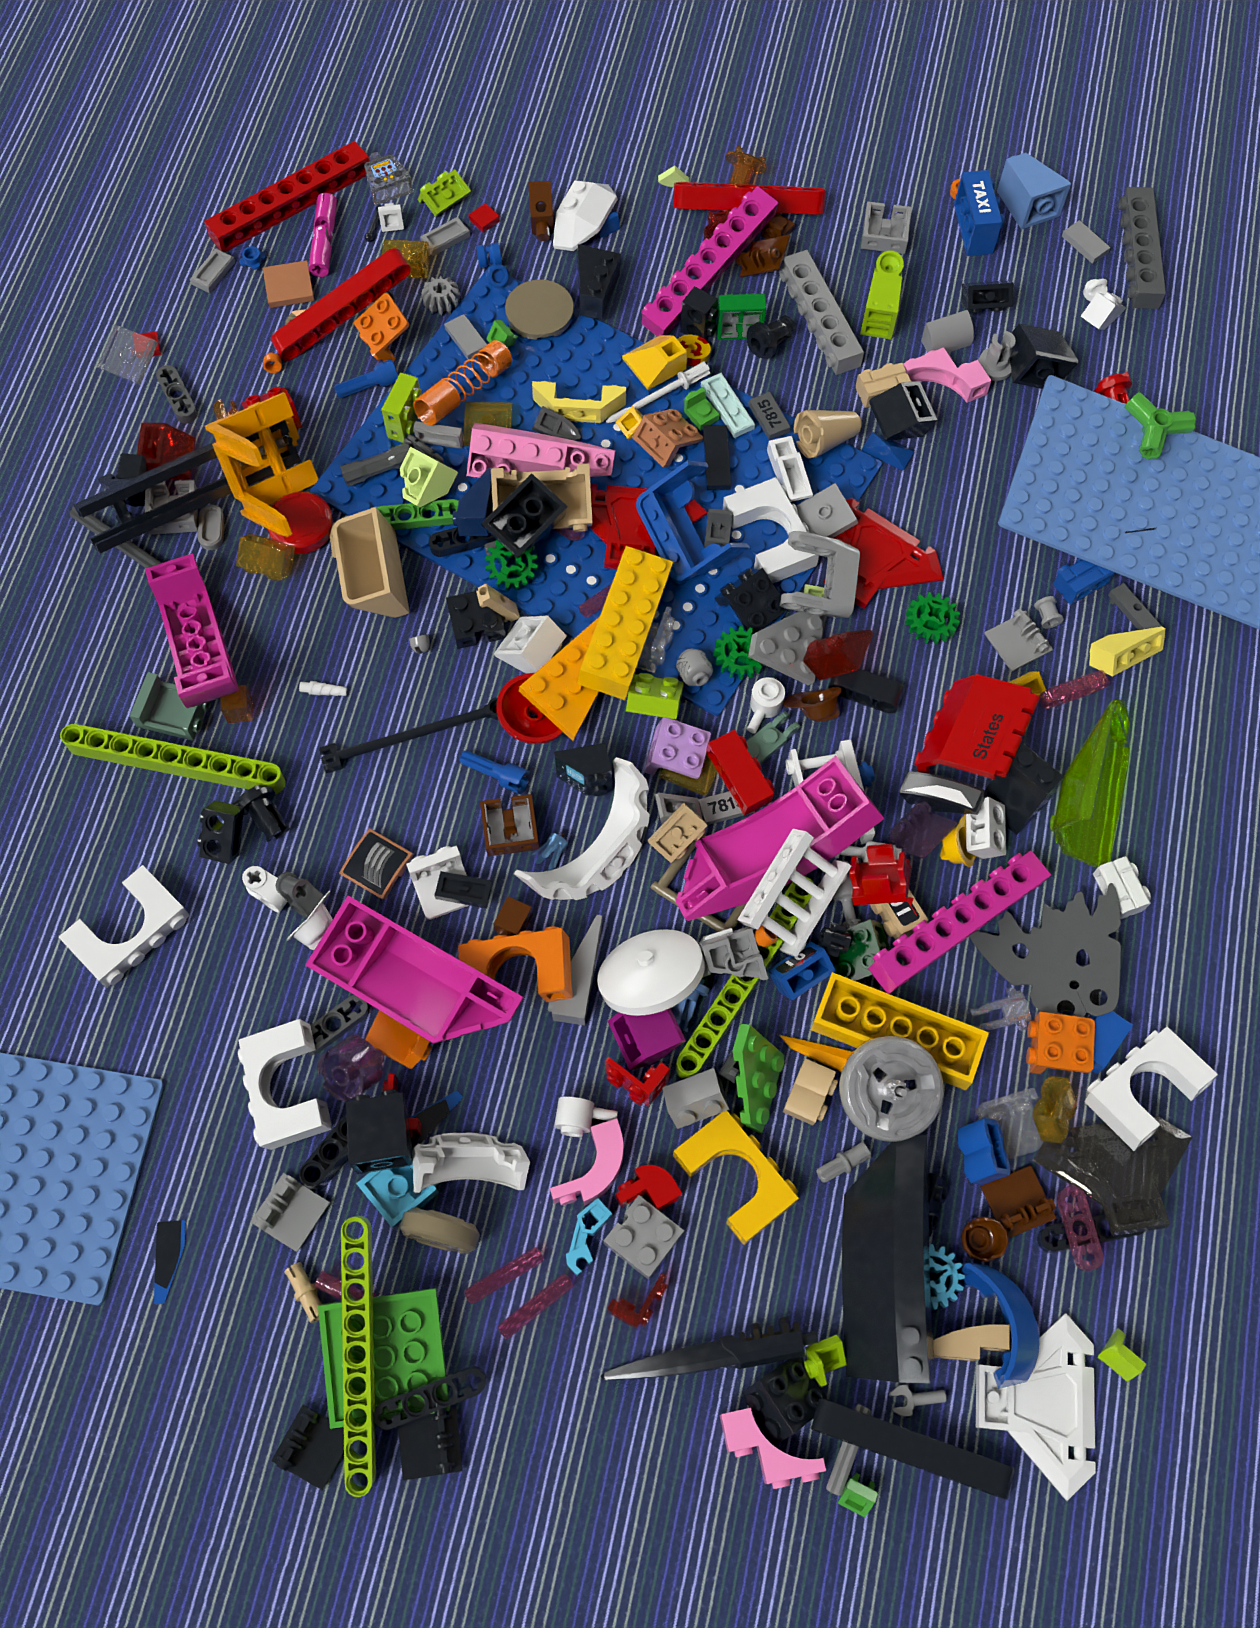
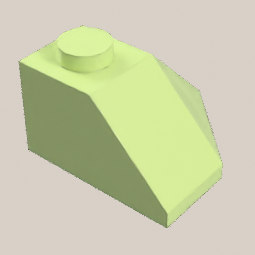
M410 447L400 467L401 477L405 481V488L402 489L403 498L418 507H422L448 494L458 472Z

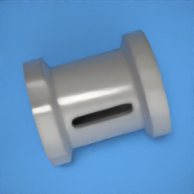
M1054 596L1044 597L1034 604L1035 609L1040 612L1042 618L1041 625L1045 629L1053 628L1064 620L1063 616L1058 613L1055 605L1057 601Z

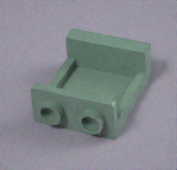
M148 672L130 713V718L136 727L194 741L196 733L201 731L203 725L202 718L205 711L209 710L211 701L187 709L178 695L175 684L163 682L158 674Z

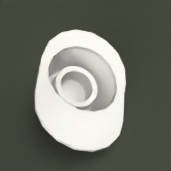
M331 891L326 893L307 920L287 938V941L294 937L309 949L315 950L333 920L323 904Z

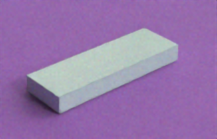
M722 373L701 381V388L704 387L706 390V396L720 414L719 416L727 425L734 438L755 429V423Z

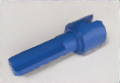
M392 359L374 365V371L336 384L334 389L337 396L342 398L377 384L383 387L394 384L398 374Z
M467 750L462 752L459 759L463 765L498 779L501 787L518 794L525 790L529 782L523 776L529 775L530 771L512 763L503 766Z

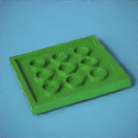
M437 1288L373 1297L376 1409L379 1403L385 1399L446 1376ZM342 1301L318 1305L330 1429L344 1427ZM353 1314L351 1325L355 1329H363L365 1327V1319L360 1314ZM360 1345L352 1347L351 1354L353 1358L364 1360L366 1356L365 1349ZM354 1377L352 1379V1387L359 1392L365 1391L366 1382L361 1377ZM446 1383L440 1384L436 1389L439 1399L449 1400L448 1385ZM412 1395L408 1399V1406L412 1411L418 1412L424 1408L425 1401L420 1395ZM402 1400L397 1401L400 1406L394 1410H389L385 1406L383 1413L380 1415L381 1419L387 1418L392 1420L393 1415L401 1411L402 1417H407L402 1408ZM448 1406V1407H446V1408H443V1409H446V1411H449V1410H450V1406ZM357 1408L352 1411L353 1419L356 1422H366L367 1415L364 1410Z

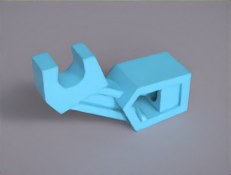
M599 1198L577 1215L578 1220L570 1251L566 1253L567 1265L576 1276L582 1273L576 1266L577 1260L583 1258L589 1265L593 1262L586 1244L587 1236H594L612 1217V1213ZM589 1213L598 1221L595 1226L591 1227V1230L586 1229L582 1221L585 1220Z

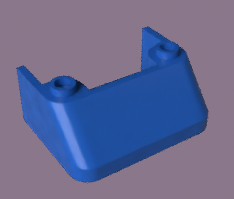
M687 460L639 495L636 501L637 511L660 557L673 561L670 577L676 581H686L720 568L750 548L748 543H728L725 546L710 544L707 547L703 546L684 507L692 502L695 495V490L690 480L708 468L706 462Z

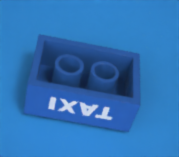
M989 170L962 172L954 208L967 256L993 254L995 245L999 242L1000 228L1004 226V216L999 212L998 196L995 197V183L990 178Z

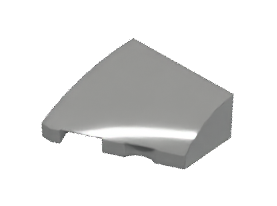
M751 927L742 928L699 942L709 972L718 974L728 973L738 977L748 976L759 978L760 980L768 979Z

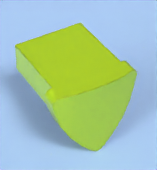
M1117 1328L1098 1355V1358L1128 1382L1142 1373L1146 1363L1123 1345L1125 1333Z

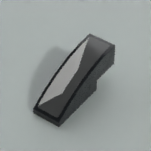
M908 771L899 791L908 804L929 805L937 812L978 815L987 795L985 790L964 782L938 775Z

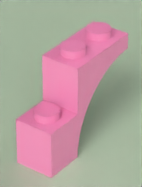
M944 347L936 351H929L921 357L912 358L903 363L906 374H908L911 382L929 381L945 385L956 391L966 403L987 395L992 381L978 360L964 363L957 368Z
M751 1408L720 1415L727 1453L734 1451L735 1457L753 1454L752 1447L757 1446L764 1483H772L773 1489L790 1486V1479L801 1477L802 1483L820 1479L819 1472L826 1471L823 1458L801 1459L790 1456L773 1446L759 1430L753 1418Z

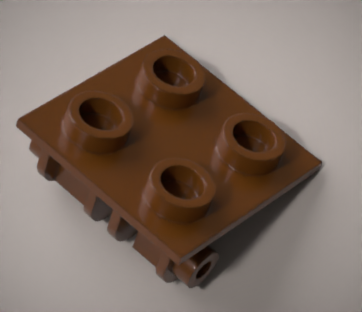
M791 235L752 242L747 253H740L736 258L737 264L742 266L740 277L779 270Z
M1032 1166L980 1186L995 1220L999 1221L1007 1230L1008 1239L1057 1219L1053 1212L1056 1209L1055 1203L1052 1198H1046Z

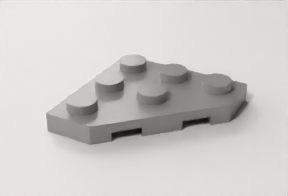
M798 611L752 635L748 657L806 685L814 683L821 645L819 640L822 639L825 618Z

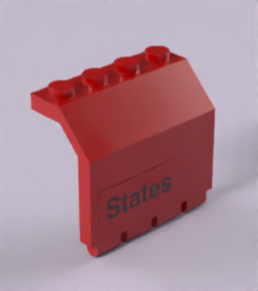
M979 674L954 681L951 689L947 690L944 694V705L941 711L938 710L935 714L932 731H928L925 736L923 751H919L916 756L915 766H917L918 772L930 774L929 766L942 764L994 780L996 775L1006 777L1013 762L1012 758L1015 757L1022 741L1021 736H1024L1032 718L1031 715L1034 713L1040 697L1033 694L1031 688Z

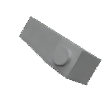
M596 915L571 961L573 998L549 1002L548 1011L552 1012L553 1021L585 1025L602 929V915Z

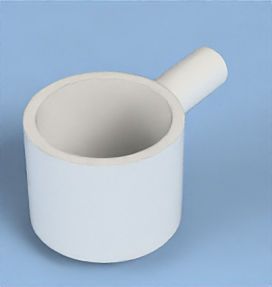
M767 677L758 680L754 684L750 700L754 715L747 727L749 732L756 733L763 718L774 717L781 711L785 689L778 680Z
M560 1097L554 1127L560 1129V1133L563 1135L582 1137L583 1133L590 1132L592 1118L610 1121L617 1118V1111L596 1108L592 1101L582 1098Z

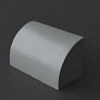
M968 310L926 323L921 339L926 351H936L944 347L948 353L972 345L974 331Z

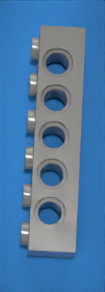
M808 250L783 257L782 265L779 269L780 278L783 282H786L791 298H794L797 302L800 315H804L808 330L811 333L813 332L816 337L817 346L820 350H823L827 365L832 367L836 375L861 367L864 351Z

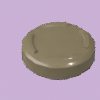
M416 1207L404 1212L400 1224V1229L405 1237L414 1239L421 1244L449 1252H459L460 1254H469L476 1250L480 1237L477 1228L472 1223H466L464 1220L433 1210H422Z

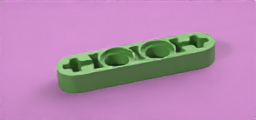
M455 499L432 501L422 507L408 503L379 506L376 508L395 530L451 525L453 524V515L450 512L451 509L457 511L459 501ZM427 510H432L435 512V515L432 518H425L422 516V514ZM439 510H442L443 516H440ZM404 512L411 514L410 519L402 521L398 517ZM391 515H394L395 521H391Z

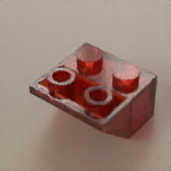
M141 423L136 455L145 456L146 465L150 471L194 451L196 439L166 423ZM192 469L170 479L190 480Z

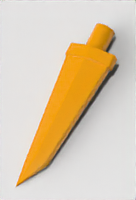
M779 1035L792 1050L842 1072L846 1061L853 1053L848 1050Z

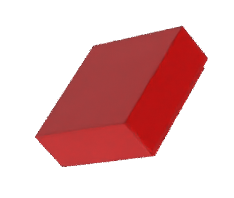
M486 203L468 214L469 220L483 233L500 222L499 215Z

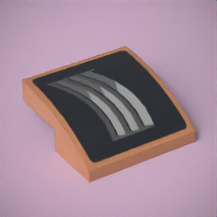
M369 828L349 855L339 874L379 898L386 899L398 876L402 877L407 868L406 864L410 862L414 853Z

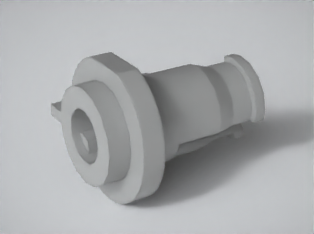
M1005 331L1001 345L997 342L998 335L994 334L989 348L985 349L978 359L989 378L993 381L1004 380L1012 374L1010 356L1015 345V337L1008 331Z

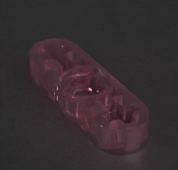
M1103 670L1043 691L1039 695L1040 701L1044 709H1050L1098 692L1107 687L1110 681Z
M1068 1186L1059 1192L1057 1203L1069 1245L1077 1267L1083 1271H1093L1102 1265L1103 1252L1085 1193L1077 1186ZM1069 1193L1072 1197L1078 1198V1202L1074 1204L1076 1213L1082 1210L1083 1214H1077L1072 1218L1069 1217V1214L1074 1212L1072 1204L1065 1201ZM1080 1220L1086 1224L1088 1231L1085 1236H1078L1074 1233L1072 1228L1074 1221ZM1088 1239L1091 1240V1243L1086 1245L1088 1253L1095 1256V1259L1091 1261V1265L1089 1261H1083L1082 1255L1086 1254L1084 1244L1078 1247L1077 1242L1081 1243Z

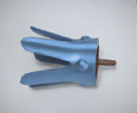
M551 833L548 841L532 854L535 855L544 848L536 859V864L542 863L554 851L548 869L550 871L556 867L561 853L568 846V842L563 838L564 833L561 836Z

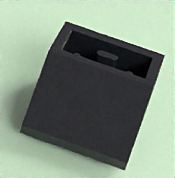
M920 381L899 383L869 400V404L886 441L924 437L937 421Z

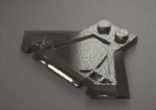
M1159 1116L1153 1117L1160 1124L1151 1136L1154 1137L1155 1141L1149 1142L1147 1140L1135 1151L1106 1123L1070 1128L1071 1136L1063 1137L1060 1129L1051 1130L1033 1161L1101 1204L1112 1236L1165 1229L1170 1225L1160 1195L1193 1137ZM1074 1147L1076 1152L1069 1153L1068 1148Z

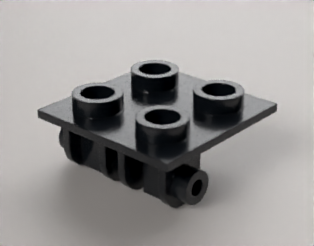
M302 1404L271 1461L282 1470L293 1473L323 1491L344 1453V1428L330 1429L328 1418Z
M457 1408L450 1409L449 1411L441 1409L433 1414L425 1415L398 1426L403 1481L463 1471Z

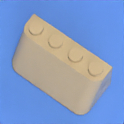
M376 507L339 519L332 528L343 600L352 608L396 618L409 614L395 529Z

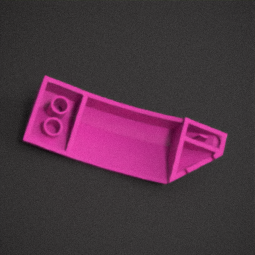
M835 755L799 785L770 805L725 829L696 840L694 846L697 850L694 859L689 860L684 875L686 882L683 891L678 892L675 902L687 921L746 904L792 829L806 831L814 838L810 843V848L829 861L881 822L884 817ZM802 856L796 866V871L804 876L818 867ZM788 879V881H787V883L785 884V886L788 885V884H790V883H792L793 881H791L790 879Z
M350 896L346 897L305 965L433 1044L509 1023L524 997Z

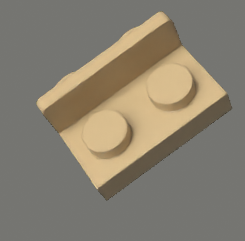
M683 803L648 839V842L672 863L675 859H680L686 853L687 846L693 840L696 841L703 836L708 825Z

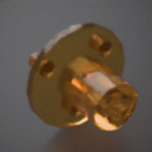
M737 146L735 151H728L725 158L730 164L734 165L729 184L749 185L753 173L766 172V158L760 157L759 159L750 154L743 153L741 146Z

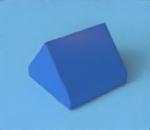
M612 212L608 215L598 232L600 238L620 230L617 212Z

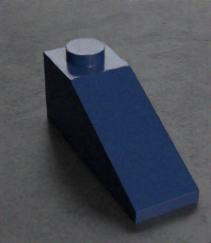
M489 467L459 500L457 511L453 512V524L458 527L459 536H488L489 534L481 523L493 510L491 469L493 467Z

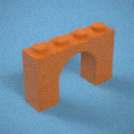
M552 926L545 928L544 931H522L514 936L497 935L490 940L473 939L469 940L466 944L458 945L459 960L493 980L500 966L508 959L518 955L531 956L535 958L537 964L538 994L546 1002L573 998L570 940L562 928Z

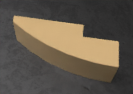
M1009 1325L974 1326L933 1340L934 1358L976 1361L980 1359V1350L1002 1352L1009 1350Z

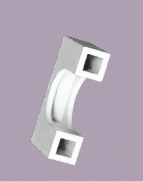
M776 477L724 497L723 510L733 512L732 529L756 520L768 519L782 525L788 535L792 531L809 533L806 523H802L798 517L797 507L795 504L790 503L784 485H780ZM787 539L783 544L757 554L754 569L763 568L772 583L817 566L819 555L794 550L788 545Z
M143 865L122 882L144 908V923L135 937L120 944L105 943L98 939L80 919L59 936L62 942L106 988L118 983L128 969L140 964L151 949L159 947L165 941L166 936L173 930L181 928L190 916L184 907Z
M298 1019L238 1040L240 1046L238 1057L245 1071L243 1082L250 1097L248 1108L251 1116L254 1117L256 1127L253 1131L254 1138L260 1147L272 1150L332 1130L327 1102L313 1099L292 1107L279 1108L274 1103L270 1093L272 1075L280 1064L288 1059L315 1050L310 1024Z
M1168 1027L1164 1028L1160 1033L1156 1030L1152 1032L1144 1041L1146 1045L1141 1049L1138 1046L1133 1048L1125 1057L1127 1061L1122 1065L1118 1062L1107 1071V1078L1103 1081L1100 1079L1095 1080L1087 1089L1089 1094L1084 1102L1133 1151L1147 1141L1160 1126L1132 1095L1130 1078L1140 1072L1161 1074L1169 1079L1191 1101L1210 1086L1218 1075Z

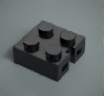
M476 591L446 597L457 649L477 645L474 632L484 630L486 643L505 639L501 615L488 606L480 607Z

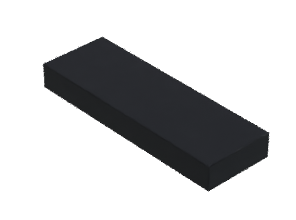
M727 425L703 426L705 462L708 465V468L705 469L707 490H731Z

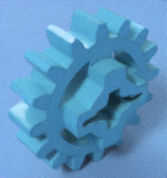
M933 1244L929 1245L930 1273H943L935 1282L933 1280L930 1281V1292L934 1296L931 1297V1310H936L938 1303L943 1308L949 1306L947 1298L953 1302L958 1299L954 1291H963L964 1287L958 1284V1281L963 1280L965 1275L958 1274L957 1269L962 1264H954L952 1262L955 1257L954 1253L948 1256L944 1255L945 1247L943 1246L936 1252ZM932 1258L940 1260L945 1266L934 1263ZM950 1276L951 1282L949 1289L946 1292V1287L944 1284L946 1278Z

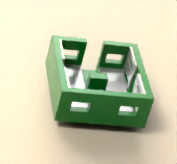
M765 294L719 295V312L716 322L717 340L747 339V330L751 325L756 322L764 323L766 315Z

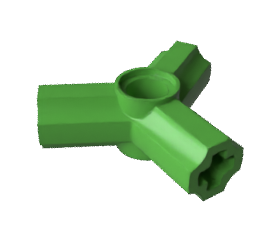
M1140 392L1134 395L1124 407L1143 425V437L1139 452L1143 458L1149 460L1160 457L1166 435L1191 433L1195 429L1196 418L1194 412H1169L1165 409H1157Z

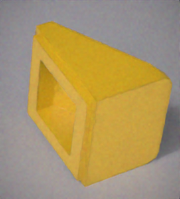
M631 406L615 423L627 439H631L643 415L639 410Z

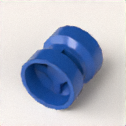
M498 242L491 243L490 246L486 247L484 245H476L479 268H487L488 265L496 263L502 265Z

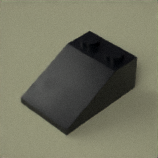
M531 473L481 525L518 559L565 517L568 506Z

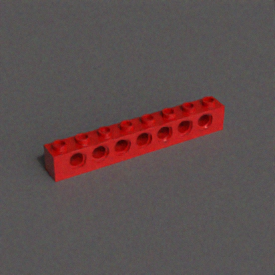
M353 141L205 220L204 223L208 235L219 250L225 253L316 204L318 195L322 193L334 194L371 174L369 156L356 141Z

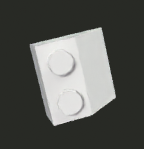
M549 616L520 617L494 655L526 674L535 673L560 650L566 634Z

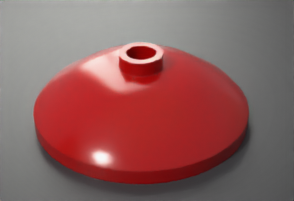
M534 673L519 675L508 681L498 695L496 712L501 726L510 736L524 743L543 744L557 739L564 732L519 692V686ZM529 714H535L537 718H530Z

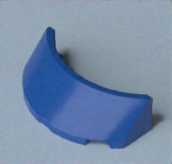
M964 1264L959 1273L965 1275V1278L962 1280L963 1286L977 1288L982 1298L996 1295L1006 1325H1009L1012 1350L1002 1355L1003 1365L993 1373L998 1389L1027 1382L1035 1368L1040 1345L1038 1324L1030 1303L1017 1285L1000 1271L988 1265Z

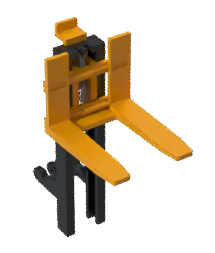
M282 392L260 403L257 402L250 405L248 408L224 419H219L205 425L206 430L214 435L216 441L131 479H115L113 474H106L100 477L98 480L105 491L73 504L78 515L83 518L108 506H111L117 514L116 519L119 525L90 538L94 549L99 553H103L233 493L234 498L242 502L244 509L240 510L244 517L279 535L291 536L292 532L286 517L269 505L284 495L299 492L314 485L318 481V477L310 459L286 470V468L301 462L295 447L298 445L296 440L299 439V434L292 418L294 415L286 394ZM218 458L225 477L135 518L128 511L126 498ZM274 474V476L249 487V485Z

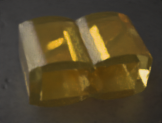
M1049 1076L1041 1087V1098L1033 1108V1119L1041 1141L1061 1143L1068 1135V1121L1072 1119L1077 1110V1101L1069 1078Z

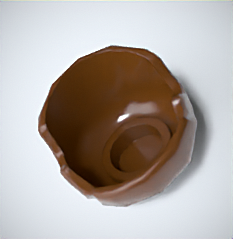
M977 1217L964 1225L960 1236L962 1248L969 1257L984 1262L1002 1257L1009 1243L1007 1230L999 1221L989 1217Z

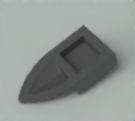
M544 406L541 407L532 430L540 434L569 440L581 438L577 428L571 421Z

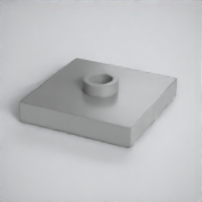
M836 483L796 505L798 517L802 523H806L809 533L834 538L858 524L857 518Z

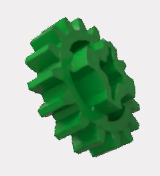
M496 540V548H488L491 556H485V562L490 563L485 566V571H492L489 579L494 580L496 578V586L499 587L503 583L506 590H509L510 585H514V588L518 590L519 583L527 586L528 581L526 578L534 579L535 575L531 570H537L538 565L532 563L537 560V555H531L533 546L524 553L528 562V566H525L526 564L521 561L522 556L517 559L510 551H503L507 548ZM495 560L501 564L500 573L495 568ZM516 560L515 565H512L510 568L507 567V561ZM516 574L520 576V577L513 578V579H510V578H509V576L516 575Z
M928 592L926 598L921 594L918 595L916 601H911L905 615L907 616L905 624L911 625L909 633L916 632V640L921 637L925 638V644L931 639L936 645L940 638L947 642L949 636H954L960 623L958 620L960 612L955 611L956 603L949 604V597H946L944 600L941 599V593H938L936 597H932V594ZM920 611V618L917 619V612ZM946 618H948V625H947V626L945 625V623H946V620H945V619H946Z
M739 626L738 631L730 627L728 634L722 632L720 639L716 640V648L713 656L717 657L715 664L722 665V673L727 670L730 671V678L735 674H738L740 680L743 679L744 674L752 678L754 671L759 674L762 666H765L748 657L753 635L752 628H749L746 632L742 626ZM725 647L727 648L726 652L729 654L728 657L725 654Z

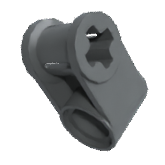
M291 872L282 873L276 881L277 892L297 913L305 918L310 916L324 897L309 881L299 879Z

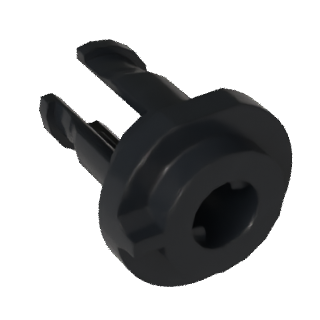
M783 315L781 319L772 321L767 325L761 322L754 323L748 328L746 334L748 348L758 358L769 359L776 353L777 345L785 338L791 337L789 332L795 330L794 322L789 316Z
M257 785L244 792L232 804L244 807V815H250L258 829L266 835L267 842L271 841L273 836L277 840L285 835L290 828L284 824L281 814L271 801L275 796L274 789L271 786Z

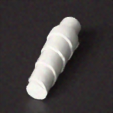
M310 681V683L300 682L299 691L308 692L309 695H347V688L342 686L319 683L317 681Z

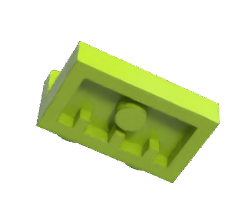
M454 169L450 173L445 171L440 174L435 183L431 184L428 182L420 189L421 193L417 200L420 203L424 201L433 215L437 217L467 197L471 190L456 169Z

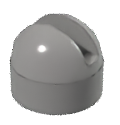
M428 634L409 639L410 646L414 652L421 654L428 651L430 647Z

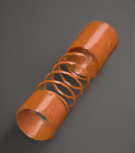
M494 340L479 350L471 359L466 360L464 365L458 366L456 371L451 372L447 378H443L415 399L414 410L418 418L430 426L438 423L457 408L460 402H465L466 395L472 396L474 388L477 390L481 389L482 382L485 384L489 383L490 376L493 378L497 377L510 367L512 356L509 349L502 342ZM471 361L472 368L465 365ZM473 362L478 363L481 369L488 375L487 381H482L477 372L474 371ZM460 368H463V373H464V374H462V373H460V372H457V371H458ZM465 368L473 371L476 378L480 381V387L473 386L465 374ZM452 374H455L456 381L449 377ZM457 374L462 375L472 387L471 394L466 393L459 384ZM449 380L455 382L460 388V390L464 393L463 400H460V395L457 389L449 382Z

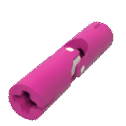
M322 193L317 197L308 268L309 272L317 277H324L329 273L332 249L330 242L333 237L337 199L329 193Z

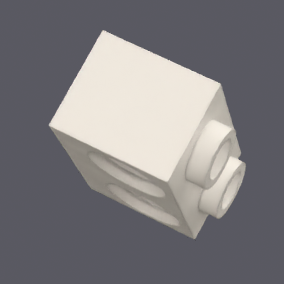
M986 797L978 815L966 814L967 852L982 859L1006 855L1005 805L990 797Z

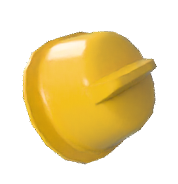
M964 814L956 827L943 834L940 858L942 860H949L953 864L964 863L967 867H972L976 856L967 852L966 814Z

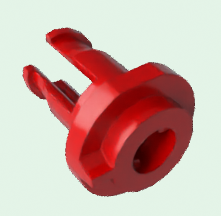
M1129 373L1114 374L1102 379L1094 392L1127 404L1130 401L1127 389L1132 385Z

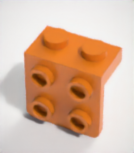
M384 293L353 322L360 332V338L371 348L370 353L378 361L381 359L383 361L389 359L394 361L396 359L388 346L409 327V322L389 294Z
M380 1010L365 1038L367 1046L410 1069L420 1060L425 1061L432 1049V1046L429 1045V1040Z
M1039 1012L1032 1021H1029L1027 1034L1028 1037H1031V1047L1027 1049L1026 1063L1030 1064V1073L1041 1074L1046 1068L1090 1073L1093 1070L1095 1022L1093 1019Z

